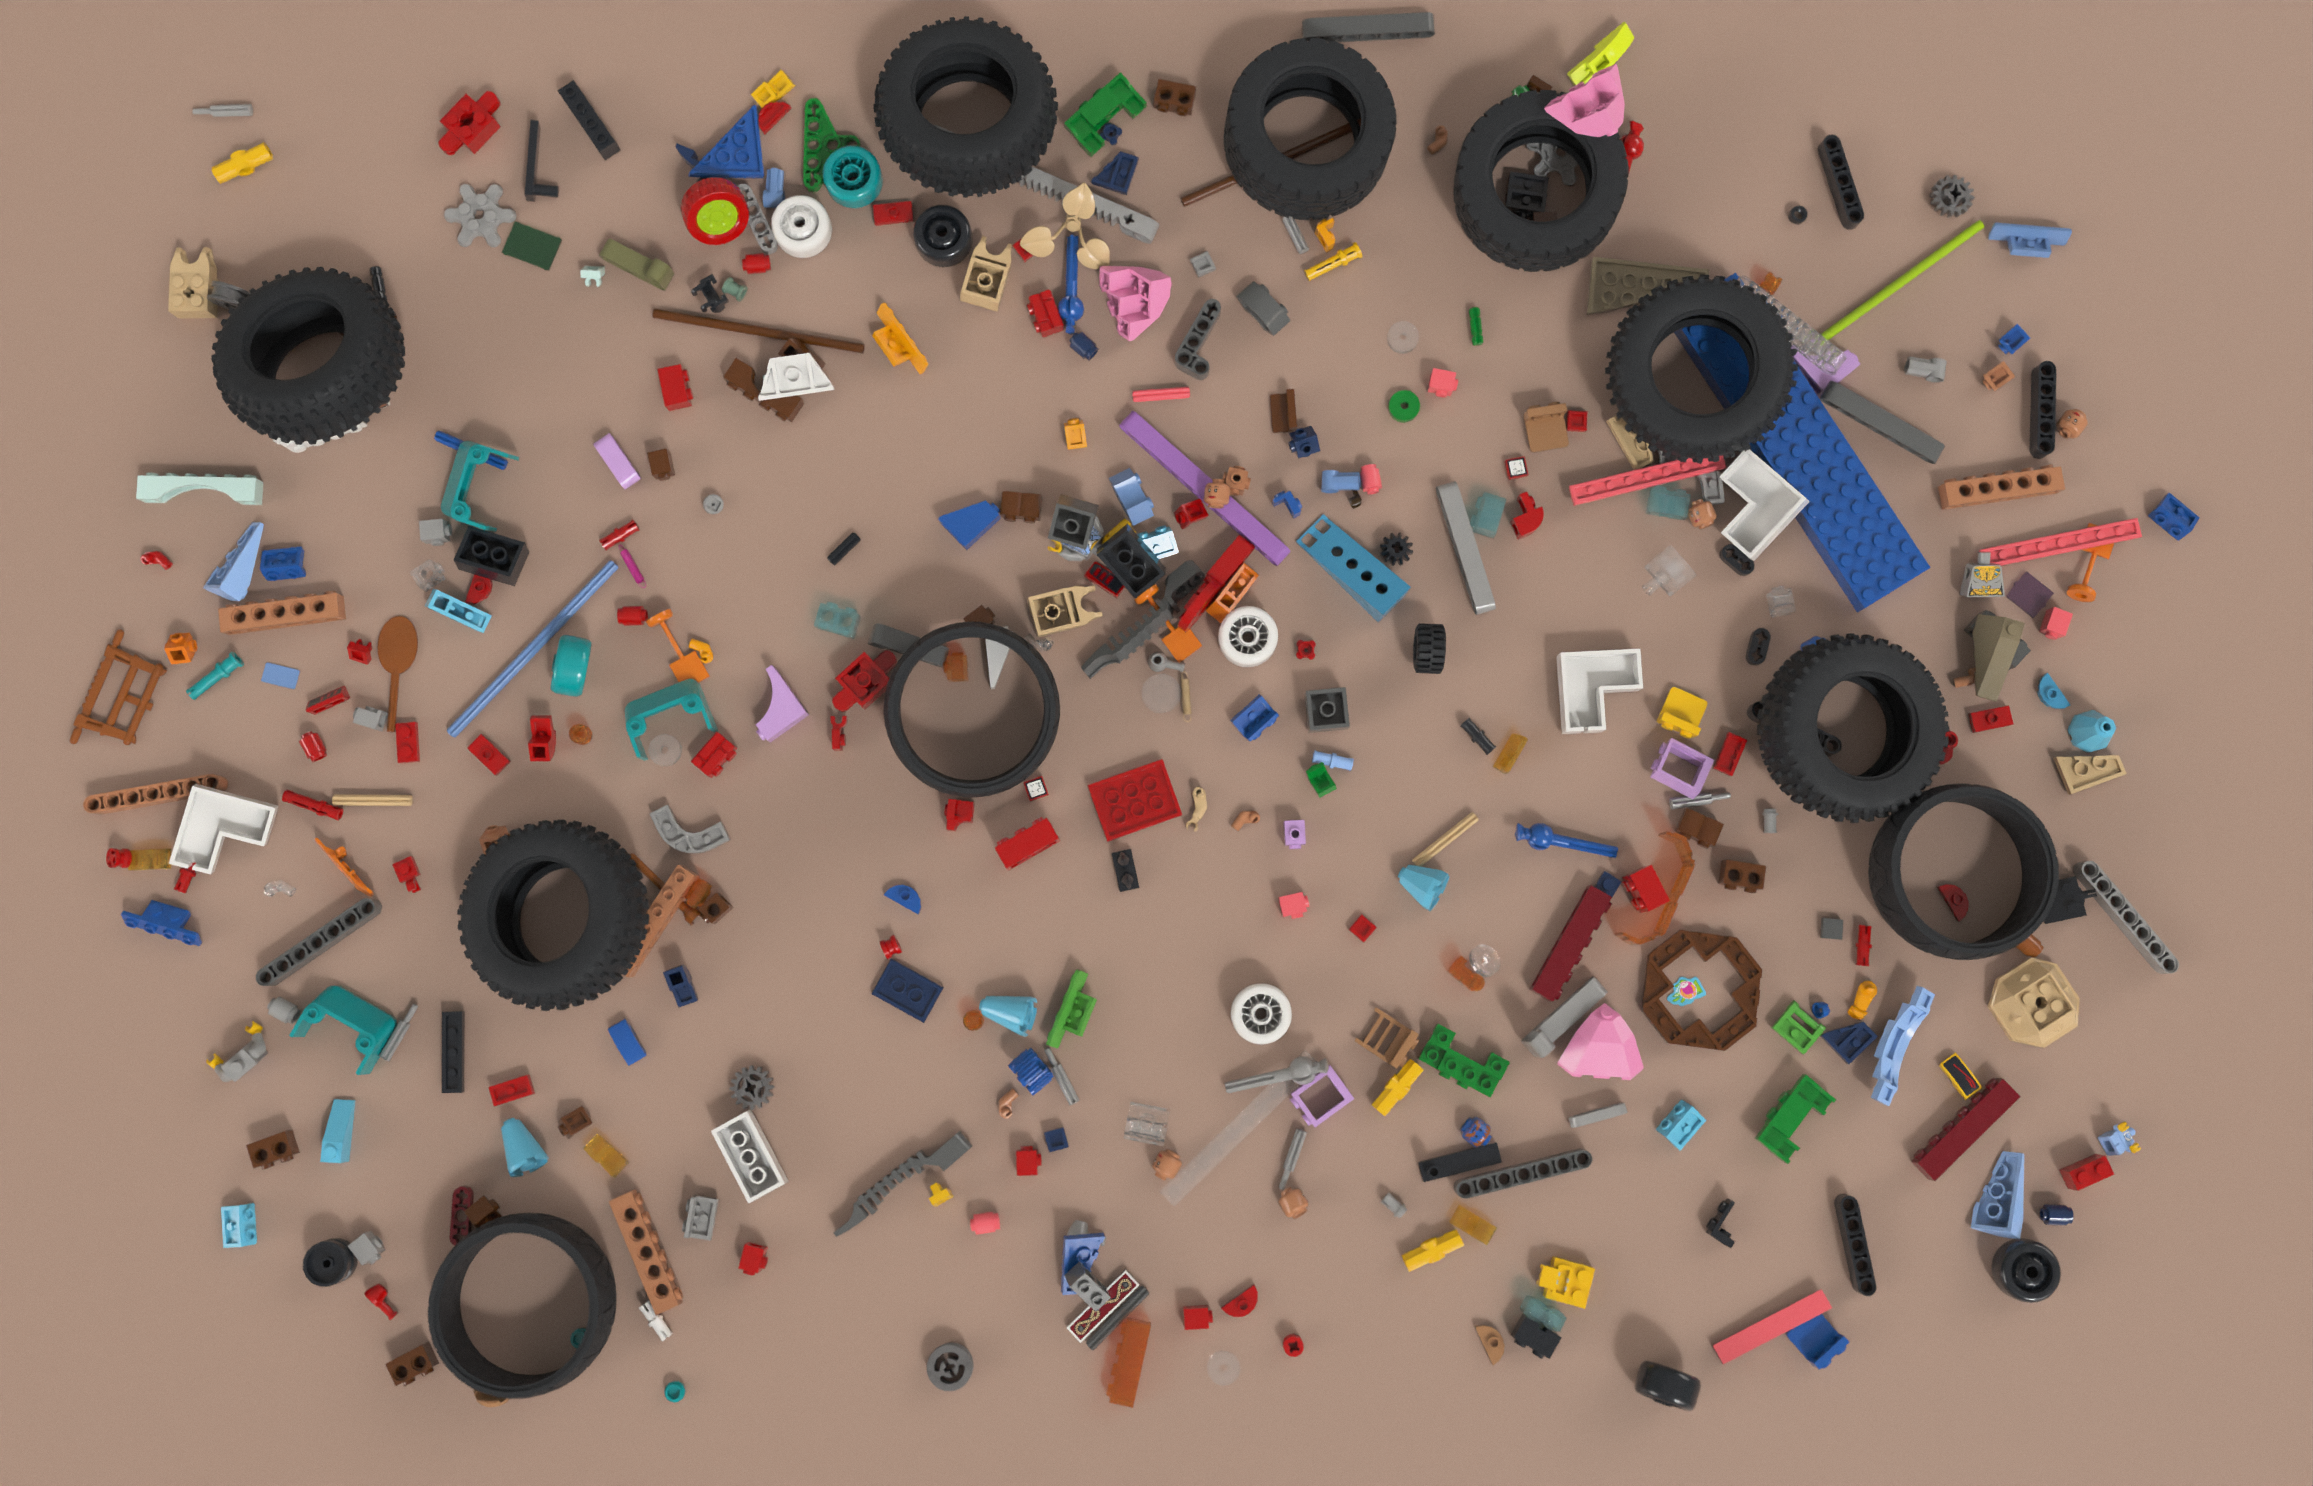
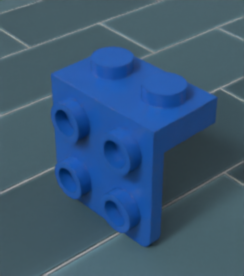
M1822 1314L1786 1333L1788 1339L1809 1363L1819 1370L1829 1366L1832 1362L1831 1359L1836 1354L1840 1355L1847 1348L1846 1345L1850 1343L1845 1336L1833 1328Z

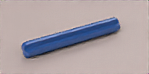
M437 431L434 436L437 442L455 450H458L459 445L464 442L442 431ZM490 453L488 460L485 462L501 470H505L508 465L506 459Z

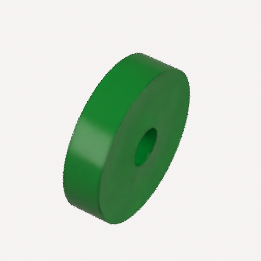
M1401 390L1391 397L1388 410L1394 420L1402 423L1410 422L1419 413L1420 401L1413 392ZM1401 404H1406L1408 408L1402 409Z

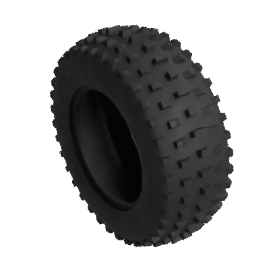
M964 16V19L955 21L954 17H950V21L941 23L940 20L935 21L936 25L933 24L928 27L926 24L922 26V31H913L909 34L910 39L902 40L899 43L900 48H895L891 52L892 58L885 61V72L880 71L879 84H876L873 109L877 117L874 120L876 127L881 128L878 131V136L880 140L885 139L883 145L886 152H891L890 158L892 161L900 163L899 169L902 172L910 173V178L913 181L918 179L921 181V186L925 188L930 186L934 188V192L939 194L945 191L948 192V196L952 197L954 195L958 196V194H962L963 198H968V196H973V194H977V197H982V193L984 195L990 191L991 194L997 193L996 189L998 191L1002 190L1003 187L1007 189L1010 187V183L1012 185L1016 182L1018 183L1022 180V175L1026 176L1032 171V165L1035 167L1041 160L1039 155H1045L1047 143H1051L1055 125H1057L1056 111L1058 110V102L1053 99L1057 97L1056 87H1051L1053 78L1051 75H1047L1049 69L1044 62L1041 63L1042 56L1039 52L1032 51V44L1030 42L1025 43L1022 40V35L1019 33L1013 34L1008 26L999 27L998 22L993 20L986 23L984 18L978 17V20H969V16ZM966 81L983 83L997 89L1011 104L1007 113L999 122L986 130L971 134H956L941 130L931 124L921 113L926 102L938 90L950 84Z
M304 267L302 272L297 273L294 269L289 270V275L283 277L281 274L275 275V280L269 283L267 280L263 281V286L257 290L252 288L249 290L251 294L245 299L241 297L238 300L240 304L236 308H230L228 311L230 314L229 318L221 321L222 330L216 331L215 337L218 341L212 345V349L215 351V354L211 355L214 365L213 375L217 380L216 385L218 389L222 391L221 395L224 402L229 404L227 406L234 415L238 414L237 418L242 423L246 422L250 428L256 430L261 435L268 434L269 438L274 440L280 438L284 443L294 441L296 445H302L304 441H308L309 444L313 445L316 444L317 440L321 439L324 442H329L330 437L336 435L339 438L344 437V432L350 429L353 432L358 429L357 425L364 421L367 424L370 421L368 417L374 412L379 414L381 412L379 407L391 400L389 397L391 391L396 392L398 388L395 384L396 381L402 379L403 374L400 372V369L405 368V361L402 358L405 356L403 333L399 331L401 325L395 317L396 313L392 307L388 308L390 304L384 296L380 298V294L375 289L372 290L368 283H363L360 278L355 276L350 278L347 272L342 271L339 274L337 269L330 268L329 271H325L323 267H317L313 271L309 267ZM331 332L344 333L338 350L319 369L295 379H276L277 371L282 361L297 345L320 334Z
M1701 274L1698 279H1694L1693 276L1682 277V282L1678 283L1677 279L1667 281L1666 288H1663L1661 285L1652 289L1651 296L1646 294L1638 299L1639 306L1635 304L1632 308H1629L1626 312L1629 317H1624L1622 322L1618 323L1617 327L1621 330L1617 331L1615 336L1611 338L1610 342L1615 345L1611 346L1610 352H1607L1606 358H1610L1611 361L1609 362V367H1605V374H1610V383L1606 384V389H1612L1613 398L1610 399L1611 406L1616 404L1619 409L1616 417L1618 420L1624 419L1627 423L1625 429L1628 433L1632 431L1634 434H1637L1635 439H1637L1638 443L1642 441L1648 443V448L1652 452L1656 450L1663 451L1662 456H1665L1667 459L1675 455L1680 462H1686L1688 458H1692V462L1701 464L1703 458H1708L1709 462L1719 461V456L1722 455L1724 458L1735 457L1734 451L1742 452L1745 450L1746 452L1751 449L1749 443L1755 444L1757 441L1761 442L1764 439L1763 432L1766 434L1769 430L1773 431L1776 427L1773 421H1777L1779 416H1784L1786 412L1782 410V407H1785L1787 402L1790 403L1793 398L1788 393L1791 387H1795L1797 381L1792 380L1793 372L1798 370V364H1793L1794 357H1792L1796 355L1797 348L1791 349L1792 343L1790 341L1793 339L1792 332L1788 333L1787 328H1784L1787 325L1786 319H1782L1779 314H1776L1779 310L1775 305L1772 306L1770 303H1766L1768 298L1765 295L1754 294L1755 288L1748 285L1739 286L1741 281L1735 279L1727 282L1724 276H1716L1714 279H1709V275ZM1696 325L1711 326L1726 332L1739 343L1747 358L1749 379L1744 395L1737 402L1716 413L1693 414L1676 408L1661 395L1652 374V357L1659 344L1679 329Z
M1854 633L1846 634L1845 639L1837 634L1830 636L1831 641L1821 638L1816 640V645L1803 646V652L1799 650L1789 657L1791 660H1786L1783 666H1780L1779 670L1773 674L1775 678L1765 688L1768 694L1763 695L1760 702L1763 705V709H1759L1757 719L1761 720V723L1757 724V735H1761V739H1758V744H1762L1759 745V749L1764 751L1761 756L1762 759H1765L1763 761L1765 766L1769 765L1767 767L1768 772H1773L1770 775L1777 785L1781 784L1779 789L1787 796L1792 795L1790 800L1794 803H1803V809L1808 812L1817 810L1816 815L1822 818H1828L1831 815V819H1834L1836 822H1843L1844 817H1846V820H1850V823H1859V818L1866 822L1874 821V816L1885 818L1889 816L1888 812L1893 814L1898 812L1902 805L1907 807L1911 804V798L1920 797L1923 794L1921 790L1931 785L1933 781L1930 778L1939 772V761H1944L1945 758L1943 749L1948 747V737L1945 736L1946 732H1949L1948 721H1945V717H1948V711H1946V705H1942L1945 699L1940 697L1942 695L1941 691H1937L1940 688L1938 683H1933L1935 679L1931 676V672L1929 670L1924 671L1926 669L1925 665L1918 659L1914 661L1915 656L1908 651L1902 652L1903 647L1891 644L1889 646V641L1879 638L1874 641V636L1868 634L1861 635L1860 639L1859 635H1854ZM1842 681L1855 683L1870 692L1879 703L1886 721V741L1881 755L1871 768L1858 776L1848 774L1835 766L1823 751L1818 737L1817 719L1821 704L1831 689Z
M558 819L553 820V824L551 821L543 820L538 821V826L526 824L524 825V830L521 828L513 829L510 831L511 836L503 835L496 840L498 844L493 843L485 851L486 855L483 853L480 855V860H477L475 863L477 867L472 866L470 870L472 874H469L467 878L469 880H465L463 884L467 887L460 894L459 899L463 901L457 911V915H461V920L458 921L457 925L458 930L462 931L460 943L465 945L467 949L464 951L467 959H471L472 964L470 966L472 970L477 971V974L480 976L479 979L483 983L488 982L487 985L493 992L499 991L498 996L507 1000L512 998L511 1003L515 1005L526 1003V1008L533 1010L541 1005V1011H550L555 1006L557 1010H566V1008L570 1007V1004L573 1007L583 1005L585 999L587 1001L595 1000L598 998V993L604 994L610 991V985L615 986L623 979L622 974L626 975L629 972L628 969H631L633 966L631 962L635 963L637 960L635 955H639L641 952L639 949L643 948L644 944L641 943V940L646 938L647 929L644 928L649 923V914H646V909H649V900L644 897V894L648 892L643 882H640L643 876L637 870L636 862L633 859L629 860L631 858L630 854L624 848H620L621 845L612 838L608 839L609 834L600 831L595 833L596 827L588 825L585 827L582 826L581 822L574 820L567 824V820ZM570 868L580 878L587 892L589 902L587 924L578 942L567 953L557 959L541 962L529 951L523 940L520 927L522 906L531 888L542 877L559 869Z

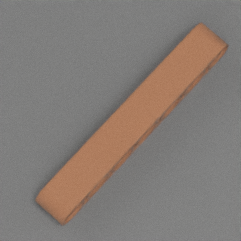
M207 774L90 795L85 798L83 807L89 813L108 814L189 799L192 786L195 783L213 788V782L217 779L218 784L214 789L225 791L228 787V781L223 776ZM177 786L178 792L174 795L173 790ZM158 790V796L154 798V792ZM138 794V800L135 802L134 796ZM118 797L119 801L115 806L114 800ZM96 801L99 802V806L97 809H95Z

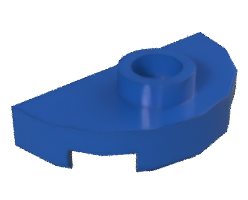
M896 885L888 889L884 896L919 915L921 900L913 888L905 885Z

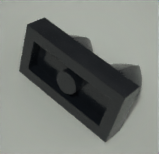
M1131 849L1112 853L1120 892L1140 888Z

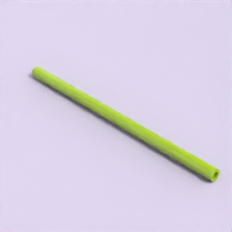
M1978 220L1811 340L1809 342L1810 346L1813 349H1817L1982 230L1984 228L1983 222Z

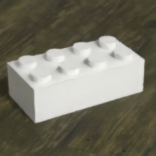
M752 1110L744 1112L711 1131L748 1204L789 1182Z

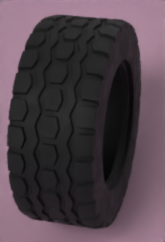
M1306 38L1290 40L1289 44L1283 42L1261 53L1254 61L1247 65L1241 76L1238 77L1230 96L1224 127L1225 156L1232 175L1239 186L1243 187V191L1252 200H1257V203L1269 211L1274 210L1275 214L1289 218L1293 216L1297 220H1309V218H1313V220L1329 218L1330 215L1332 217L1347 211L1348 208L1351 209L1358 205L1364 197H1367L1380 180L1396 136L1397 115L1395 103L1381 73L1376 72V67L1367 58L1362 59V55L1350 47L1345 49L1343 44L1331 40L1329 43H1326L1325 39L1310 38L1309 41H1306ZM1304 96L1319 98L1335 106L1346 117L1352 129L1354 145L1348 152L1334 161L1323 164L1300 163L1288 158L1273 145L1265 130L1264 118L1271 109L1285 100ZM1359 118H1361V126L1357 122Z
M1555 90L1527 91L1520 93L1519 96H1510L1502 100L1500 104H1495L1471 127L1470 132L1463 141L1458 156L1453 197L1458 219L1462 222L1461 226L1468 238L1473 240L1472 243L1482 253L1486 252L1490 259L1499 264L1501 262L1505 263L1504 266L1519 270L1521 268L1528 272L1552 271L1559 269L1560 266L1572 265L1579 258L1583 259L1605 239L1617 218L1626 195L1629 167L1628 160L1625 159L1627 154L1622 140H1619V133L1617 132L1609 137L1607 135L1594 137L1577 134L1545 111L1544 108L1551 100L1566 94L1565 92L1559 94ZM1530 143H1545L1561 148L1575 159L1582 170L1586 184L1585 199L1573 212L1557 220L1537 222L1517 216L1502 203L1494 187L1493 170L1502 157L1511 150Z

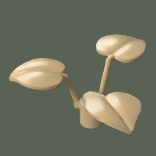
M1085 182L1065 195L1063 208L1067 213L1066 220L1053 236H1051V231L1048 227L1037 226L1025 233L1020 241L1021 247L1030 254L1037 257H1046L1054 250L1055 244L1053 240L1057 238L1064 228H1067L1069 231H1077L1083 247L1078 249L1077 257L1082 265L1091 269H1100V266L1110 265L1108 245L1098 238H1092L1085 243L1080 227L1081 218L1088 219L1095 211L1093 193Z

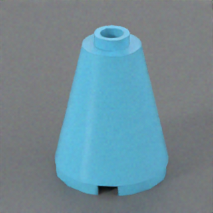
M986 996L985 999L981 1000L979 1010L988 1019L1020 1036L1026 1037L1028 1036L1026 1033L1027 1029H1032L1036 1018L1037 1008H1034V1002L1037 1003V999L1031 996Z
M510 1118L503 1123L501 1132L510 1177L523 1176V1171L528 1170L531 1173L548 1162L547 1159L549 1158L546 1152L520 1119Z

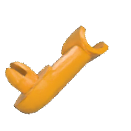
M1864 981L1859 985L1854 1004L1848 1010V1014L1852 1018L1862 1020L1868 1012L1866 1010L1873 997L1877 994V987L1873 982Z

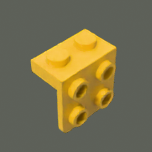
M1672 687L1656 722L1667 730L1680 732V735L1685 738H1694L1700 733L1701 728L1698 726L1708 703L1699 697Z

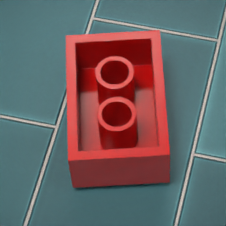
M1043 817L1034 820L1032 822L1033 826L1028 829L1022 827L1014 832V837L1010 839L1005 837L997 842L998 846L994 848L1007 870L1015 868L1060 842L1048 818L1043 819Z

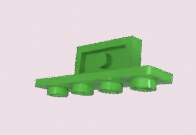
M1076 969L1072 975L1070 986L1063 996L1061 1008L1055 1016L1053 1028L1048 1033L1046 1045L1059 1048L1065 1031L1083 1036L1097 999L1081 993L1088 973Z

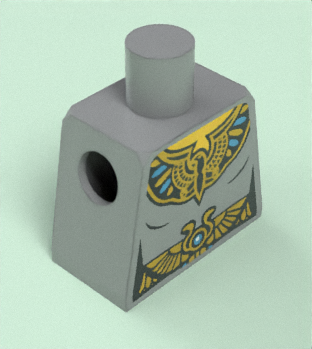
M1978 552V563H1968L1966 565L1960 595L1965 597H2005L2002 567L1999 564L1990 563L1991 552Z

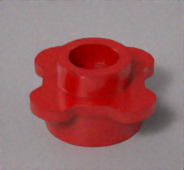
M1313 640L1297 641L1298 652L1296 657L1298 659H1314L1316 643Z

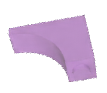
M1797 348L1796 355L1792 356L1819 398L1829 381L1839 383L1860 365L1858 357L1849 350L1834 357L1819 358L1805 354Z
M773 665L765 669L772 683L771 704L765 716L756 724L758 727L757 734L763 741L766 739L770 743L809 715Z

